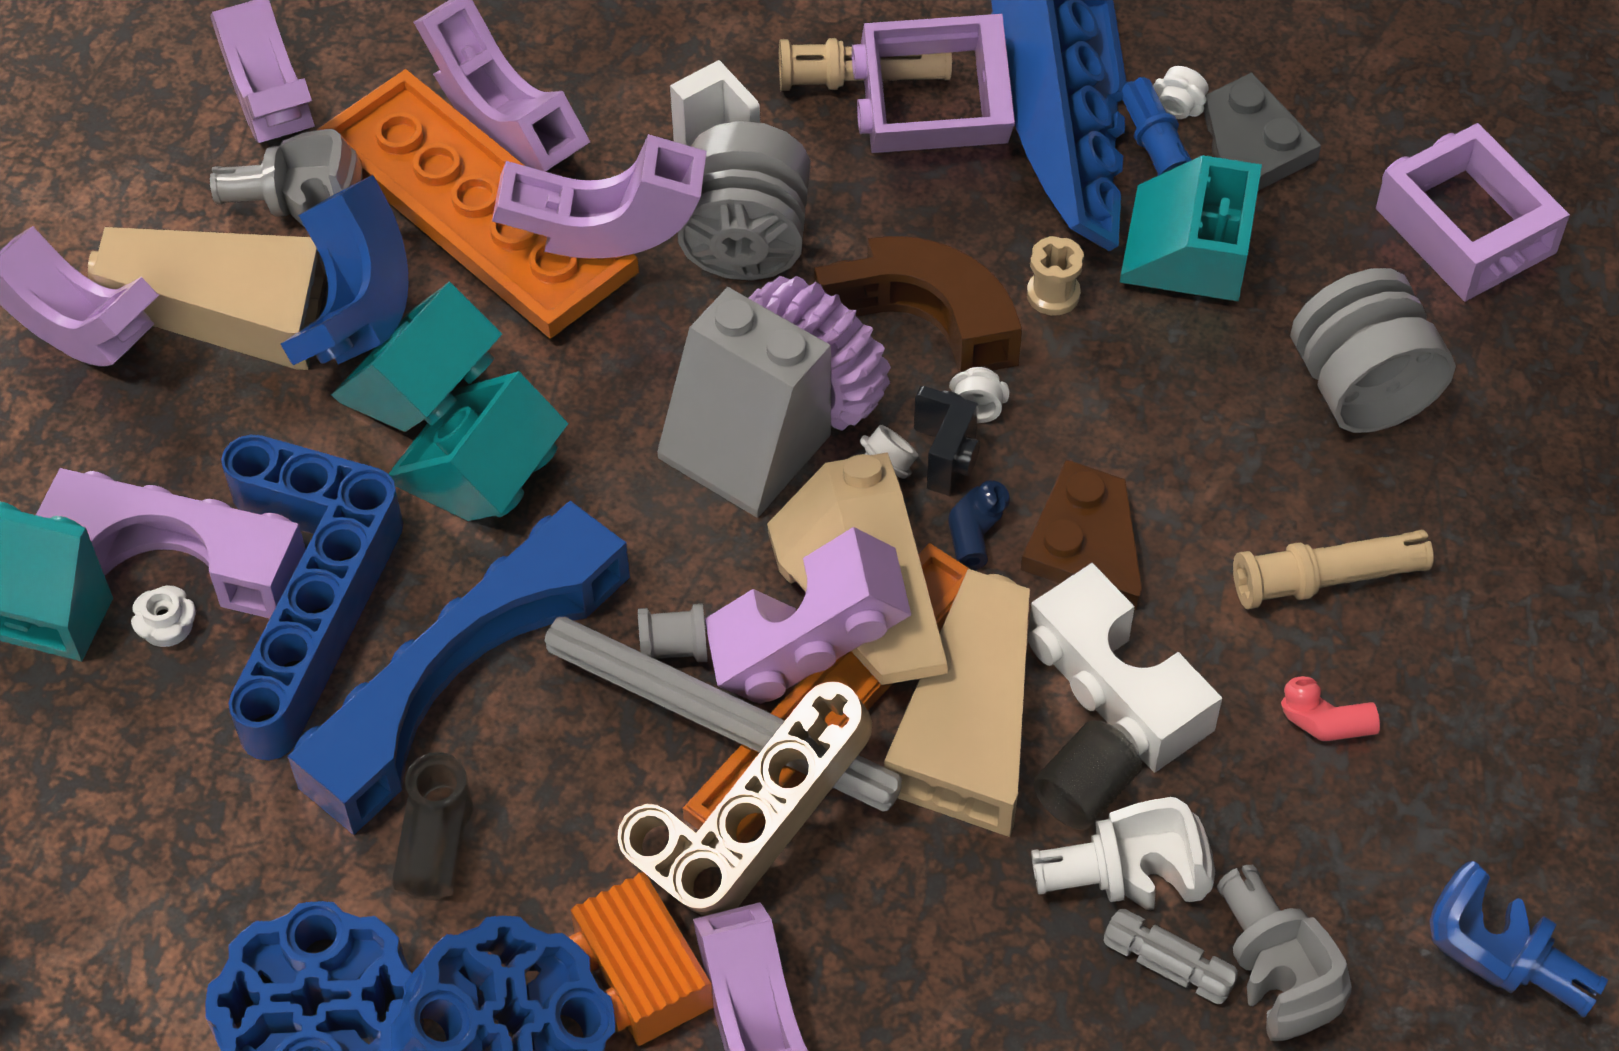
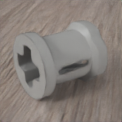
M703 603L693 604L690 611L651 614L648 608H638L641 653L654 659L694 656L698 663L707 662Z

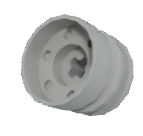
M735 121L719 124L699 134L691 147L707 151L701 197L688 222L678 231V244L686 257L703 270L729 279L757 280L769 278L791 268L802 251L805 207L807 206L811 160L803 145L786 131L757 122Z
M1371 268L1339 279L1323 288L1305 303L1293 320L1290 337L1298 353L1304 360L1312 378L1318 380V388L1339 427L1353 433L1379 431L1396 426L1419 414L1440 397L1451 383L1456 368L1452 354L1433 323L1426 320L1427 316L1420 300L1415 297L1407 278L1391 268Z

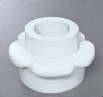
M1174 66L1167 71L1163 79L1158 78L1155 81L1153 87L1166 113L1174 115L1176 119H1184L1188 116L1196 117L1203 113L1205 109L1203 105L1206 103L1205 95L1208 93L1209 87L1206 80L1198 72L1188 67Z
M973 367L965 372H960L952 378L949 384L952 392L961 395L964 399L978 403L977 423H986L996 419L1002 411V403L1008 401L1010 394L1007 383L1000 382L999 376L985 367Z
M879 425L870 437L862 436L860 443L865 447V455L888 452L897 477L905 479L912 474L909 468L919 455L900 435L886 426Z
M165 585L151 591H146L135 600L132 607L135 616L131 619V624L134 631L140 637L145 638L150 644L159 647L173 646L183 641L191 632L196 615L195 605L192 600L186 599L185 591L176 586ZM160 610H168V612L163 615H157V613Z

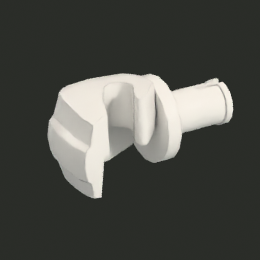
M1174 797L1149 800L1110 812L1109 819L1096 821V835H1091V843L1041 851L1038 849L1031 850L1038 894L1099 883L1101 890L1106 889L1110 902L1122 901L1125 895L1146 910L1152 911L1155 908V885L1148 877L1150 874H1157L1171 883L1185 902L1201 901L1207 893L1212 891L1214 884L1215 866L1206 831L1199 817L1190 810L1188 805Z

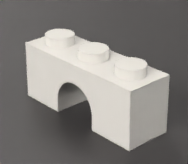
M1091 563L1031 603L1028 641L1035 655L1048 666L1053 664L1070 682L1073 694L1080 704L1089 711L1096 710L1113 728L1114 736L1122 749L1134 758L1139 756L1155 773L1215 731L1222 697L1179 652L1161 664L1148 668L1127 665L1113 654V651L1129 641L1135 606Z

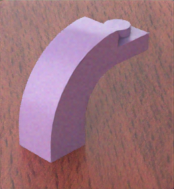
M253 0L212 12L210 18L230 78L256 141L261 143L315 127L308 106L312 99L305 78L298 80L295 75L270 1Z
M448 0L414 22L440 69L433 75L454 108L522 164L546 172L590 143L563 91H540L528 84L512 68L497 46L473 0Z
M648 134L635 163L623 173L602 180H576L506 161L500 175L492 221L547 236L544 252L577 258H612L639 253L670 239L688 222L701 197L707 151Z
M33 226L14 237L0 250V305L36 336L74 359L96 366L113 365L154 325L150 317L143 310L159 295L142 277L119 289L101 286L73 268Z
M761 902L693 919L704 972L712 983L713 1009L725 1051H808L799 1031L790 1002L772 919Z

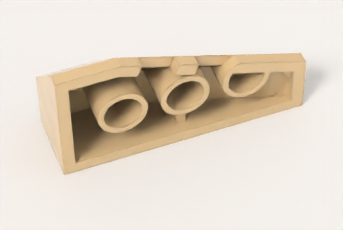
M888 452L875 455H856L849 459L825 463L767 523L768 534L779 572L790 584L797 582L806 592L807 575L803 558L852 527L895 547L911 616L887 629V632L881 638L864 643L851 652L881 685L948 674L947 660L904 498Z

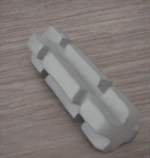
M1119 909L1114 914L1104 935V943L1108 947L1125 956H1129L1132 951L1139 955L1136 962L1185 988L1190 983L1198 987L1196 994L1215 1004H1222L1228 998L1238 976V970L1235 966L1216 956H1213L1211 961L1203 958L1205 950L1157 925H1153L1151 930L1143 926L1146 919L1127 909Z

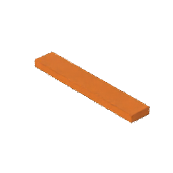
M928 543L918 555L940 632L969 568L936 546ZM850 651L838 658L830 668L813 673L801 680L770 714L786 721L808 692L815 686L826 682H839L850 687L866 709L869 710L893 683L881 685ZM833 711L825 718L828 726L833 724L841 729L849 721L845 713L838 715ZM741 744L683 807L684 820L699 830L759 755V752ZM785 765L779 775L780 787L790 789L797 787L805 781L807 775ZM753 813L740 821L736 832L738 843H748L765 825L766 819L764 814Z

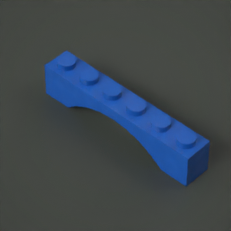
M572 501L566 503L553 516L548 515L542 518L533 527L525 542L509 556H502L491 564L483 580L463 598L457 597L450 601L430 628L416 640L411 639L401 645L393 655L388 666L369 683L364 682L356 686L348 694L342 707L321 726L310 728L300 737L293 752L288 755L298 789L351 834L355 835L402 791L406 760L416 731L434 700L458 673L487 651L520 634L551 625L558 617H567L571 620L586 619L630 578L626 542Z

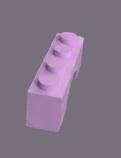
M60 468L36 513L37 516L46 518L53 516L67 517L82 527H86L104 575L124 560L143 552L153 550L181 551L195 556L209 567V574L220 607L269 619L306 550L299 524L291 522L279 514L264 513L260 515L242 511L215 499L200 501L174 495L168 490L155 485L135 486L114 481L109 476L95 471L80 473Z

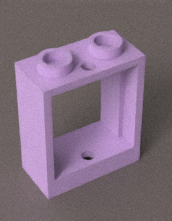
M1002 14L864 23L861 44L852 45V69L854 80L864 79L866 99L857 100L859 133L870 134L871 153L1005 144L1009 142L1015 120ZM975 51L982 117L887 124L880 57Z
M1479 123L1457 134L1448 133L1442 136L1433 146L1410 158L1405 156L1394 161L1382 176V185L1376 205V210L1464 302L1556 254L1570 216ZM1464 171L1514 219L1512 222L1474 242L1424 193Z

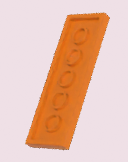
M404 69L317 129H333L340 133L347 144L358 154L361 160L363 179L373 175L387 201L549 339L553 338L639 273L638 257L634 254L612 258H577L544 252L547 236L493 222L492 218L500 175L505 162L509 161L525 165L407 69Z

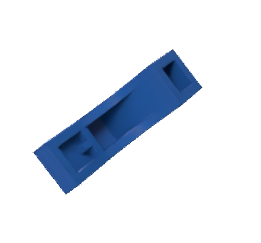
M371 175L298 215L324 263L328 280V298L325 309L317 320L281 343L292 365L314 355L317 356L321 364L334 358L338 364L343 363L382 345L394 333L402 319L406 307L409 284L405 247L393 211L375 177Z

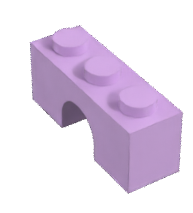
M852 527L803 558L807 575V589L797 611L792 606L752 589L705 618L717 686L759 704L773 701L781 697L789 687L813 673L830 668L838 658L864 643L881 638L885 635L887 629L911 616L896 548Z

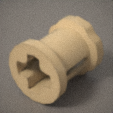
M1050 236L1041 239L1033 246L1030 267L1034 275L1030 278L1027 285V299L1038 312L1050 316L1063 315L1072 311L1077 306L1081 291L1080 284L1076 278L1082 272L1084 252L1079 244L1069 238Z

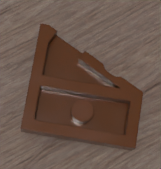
M1066 459L1024 550L1021 570L1057 583H1062L1093 563L1135 606L1134 610H1137L1140 603L1142 586L1126 481L1123 478Z

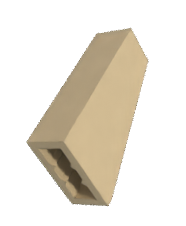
M104 228L99 250L92 251L89 256L88 279L106 288L119 289L142 277L159 295L143 310L154 323V327L296 370H308L310 358L292 365L281 343L313 323L320 315L327 274L322 258L311 237Z
M968 569L940 632L947 660L948 674L920 678L884 760V767L898 773L902 778L899 799L1010 837L1014 827L1018 797L1030 589L1017 585L1014 581L1003 575H986Z

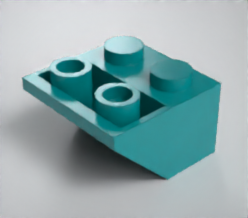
M1202 155L1137 186L1120 283L1239 301L1262 164Z
M0 501V641L82 662L113 600L86 527H82L74 520L63 516L46 518L21 512L13 505Z

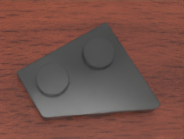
M1252 72L1205 95L1206 103L1204 104L1205 109L1203 113L1207 130L1213 136L1211 147L1213 157L1262 164L1258 191L1318 161L1321 149L1319 142Z

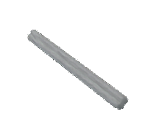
M567 617L556 618L546 633L544 641L546 642L548 652L759 753L785 722V720ZM811 736L805 740L820 758L827 752ZM858 755L833 788L881 811H888L900 794L902 778L898 773ZM796 759L786 764L808 775V761Z

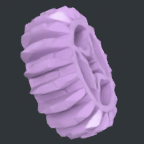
M779 276L773 282H767L762 289L757 288L749 299L831 345V426L844 430L848 425L855 426L862 418L865 419L878 405L879 400L884 396L885 389L890 384L887 373L891 367L888 361L882 357L885 348L871 337L872 327L864 325L856 317V310H849L844 306L838 294L830 296L824 292L821 284L815 282L809 286L804 279L798 276L791 280Z

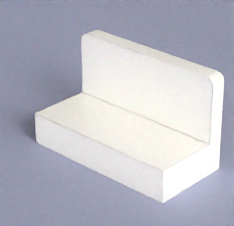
M720 60L670 85L674 142L691 146L699 134L719 124L735 121L760 123V105L758 101Z

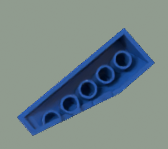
M991 0V14H1002L1014 120L1025 153L1046 194L1069 228L1104 249L1111 251L1119 246L1121 192L1113 184V180L1116 175L1123 171V155L1115 149L1116 138L1125 133V117L1117 111L1118 102L1123 99L1122 87L1127 83L1113 0Z

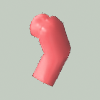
M1295 677L1285 685V698H1283L1281 704L1286 718L1320 741H1335L1379 734L1380 719L1375 703L1368 702L1334 707L1320 697L1321 688L1310 677Z

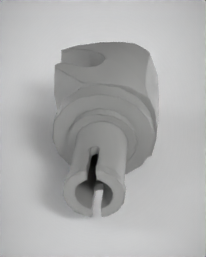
M325 129L301 133L284 140L280 146L267 148L261 165L212 167L213 173L210 174V188L216 204L265 200L271 214L275 217L291 214L303 225L298 215L328 197L360 182L363 179L361 160L356 151L347 144L342 135L336 130Z
M1244 865L1242 867V872L1246 877L1245 881L1241 878L1237 868L1231 870L1219 881L1217 890L1226 900L1244 931L1237 938L1233 946V955L1242 968L1252 970L1247 984L1248 1005H1256L1270 990L1277 989L1283 991V993L1278 995L1273 1008L1267 1011L1266 1031L1270 1041L1288 1040L1329 1023L1341 1014L1351 995L1352 986L1347 962L1329 933L1314 917L1309 918L1301 909L1288 908L1280 910L1254 865Z

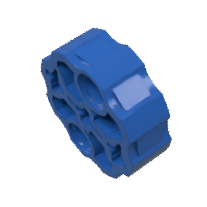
M334 902L298 903L288 914L272 921H255L229 944V958L221 974L208 984L205 1001L206 1020L221 1051H392L391 1024L400 1014L402 1002L406 994L405 982L412 973L409 971L399 937L377 917H358L343 912ZM324 939L334 941L323 952H305L316 941ZM263 974L272 983H263L260 976ZM394 994L395 1000L390 1003L389 1012H386V1020L380 1022L379 1016L384 1014L385 1005H388V998ZM253 1001L254 1005L248 1007V1003ZM318 1007V1008H317V1015H314V1014H315V1008ZM424 1018L420 1019L422 1030L424 1027ZM241 1022V1026L237 1028L236 1023ZM367 1038L370 1044L366 1043L362 1039Z
M518 916L486 917L478 927L458 935L446 934L433 946L405 982L406 994L402 1002L400 1014L391 1024L392 1051H605L607 1039L615 1032L614 1008L611 996L599 988L590 971V957L565 934L542 932L530 927ZM528 971H538L539 974L536 978L526 985L525 974ZM560 1015L569 1016L576 1020L582 1029L583 1038L575 1037L568 1033L562 1025ZM420 1019H431L437 1022L445 1032L446 1041H435L428 1037L422 1030Z

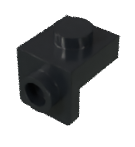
M920 386L915 396L914 429L920 433L935 437L928 453L927 489L950 496L959 475L969 476L978 457L980 441L976 440L978 403L964 399L961 395L952 391H939L926 386Z

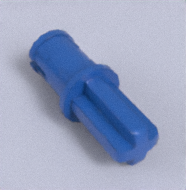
M1139 77L1135 81L1124 84L1122 87V100L1137 128L1134 138L1139 146L1145 147L1146 151H1148L1158 176L1191 161L1192 159L1189 157L1177 133L1179 123L1174 115L1166 113L1151 81L1145 77Z

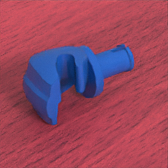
M1468 861L1461 866L1446 884L1433 907L1429 920L1432 942L1441 952L1495 987L1500 986L1509 993H1513L1520 983L1525 986L1530 981L1577 1011V1014L1584 1018L1597 1000L1573 986L1572 982L1593 996H1596V994H1602L1608 979L1602 975L1599 976L1553 946L1555 939L1551 935L1554 932L1556 923L1543 916L1530 931L1526 908L1522 899L1517 898L1508 904L1505 914L1504 931L1497 935L1490 933L1484 927L1482 912L1484 892L1490 877L1477 862Z

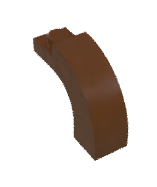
M883 236L868 238L867 258L852 261L841 260L830 265L814 267V283L821 284L824 292L830 296L838 294L844 306L849 310H856V317L880 312H903L921 317L936 326L949 342L959 373L973 367H985L993 371L1019 366L1022 326L1011 297L994 274L977 260L958 249L922 238Z

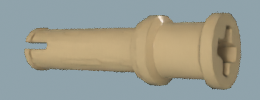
M828 38L826 44L791 45L789 39L779 40V81L781 91H790L792 85L826 84L829 90H838V87L844 86V81H864V79L854 80L852 47H844L843 41H837V38ZM952 52L880 57L882 80H950L952 74Z
M1416 530L1402 535L1380 537L1325 548L1312 549L1308 544L1304 545L1302 542L1288 544L1286 551L1254 556L1250 551L1238 552L1233 562L1235 587L1240 602L1245 609L1258 608L1262 600L1294 595L1297 600L1310 599L1313 595L1317 594L1319 588L1329 585L1362 581L1405 572L1430 570L1433 565L1432 543L1428 541L1420 544V541L1427 540L1428 534L1424 530Z

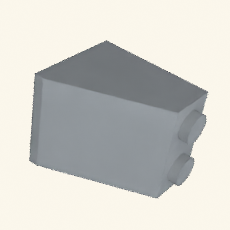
M727 287L689 327L657 453L658 459L758 518L831 435V345Z

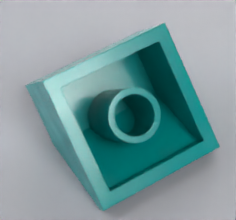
M449 281L408 312L401 319L397 329L382 345L375 347L331 395L340 404L404 432L423 420L432 426L457 401L450 393L462 379L468 384L472 383L493 362L495 358L488 350L501 337L502 333Z
M520 371L454 389L451 394L457 399L455 404L434 425L426 424L388 473L394 480L395 487L466 521L491 516L502 517L514 509L524 495V490L521 487L532 472L539 470L552 459L558 448L555 441L569 424Z

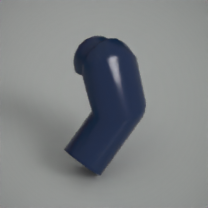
M987 480L980 487L977 486L971 489L952 508L948 516L956 560L971 570H977L987 564L988 554L984 535L1002 517L1003 511L1010 504L1009 492L1000 482Z

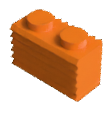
M638 872L633 879H625L621 885H613L609 891H601L596 897H589L583 904H576L571 909L575 934L569 936V938L578 944L590 957V971L596 972L603 987L606 989L604 992L611 996L616 1032H620L628 1027L636 1044L641 1046L714 1008L712 983L644 872Z

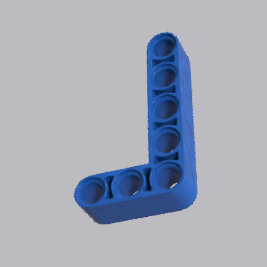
M250 434L230 442L224 449L221 458L234 505L238 510L255 514H279L291 522L298 523L300 531L314 534L243 669L228 703L230 714L243 749L248 755L256 759L269 761L281 758L289 753L299 740L402 533L404 524L394 480L387 472L379 468L262 435ZM352 557L349 560L339 561L343 558ZM326 608V610H324L323 612L315 614L312 613L317 609ZM292 661H301L295 666L282 667ZM263 715H274L267 721L254 722Z

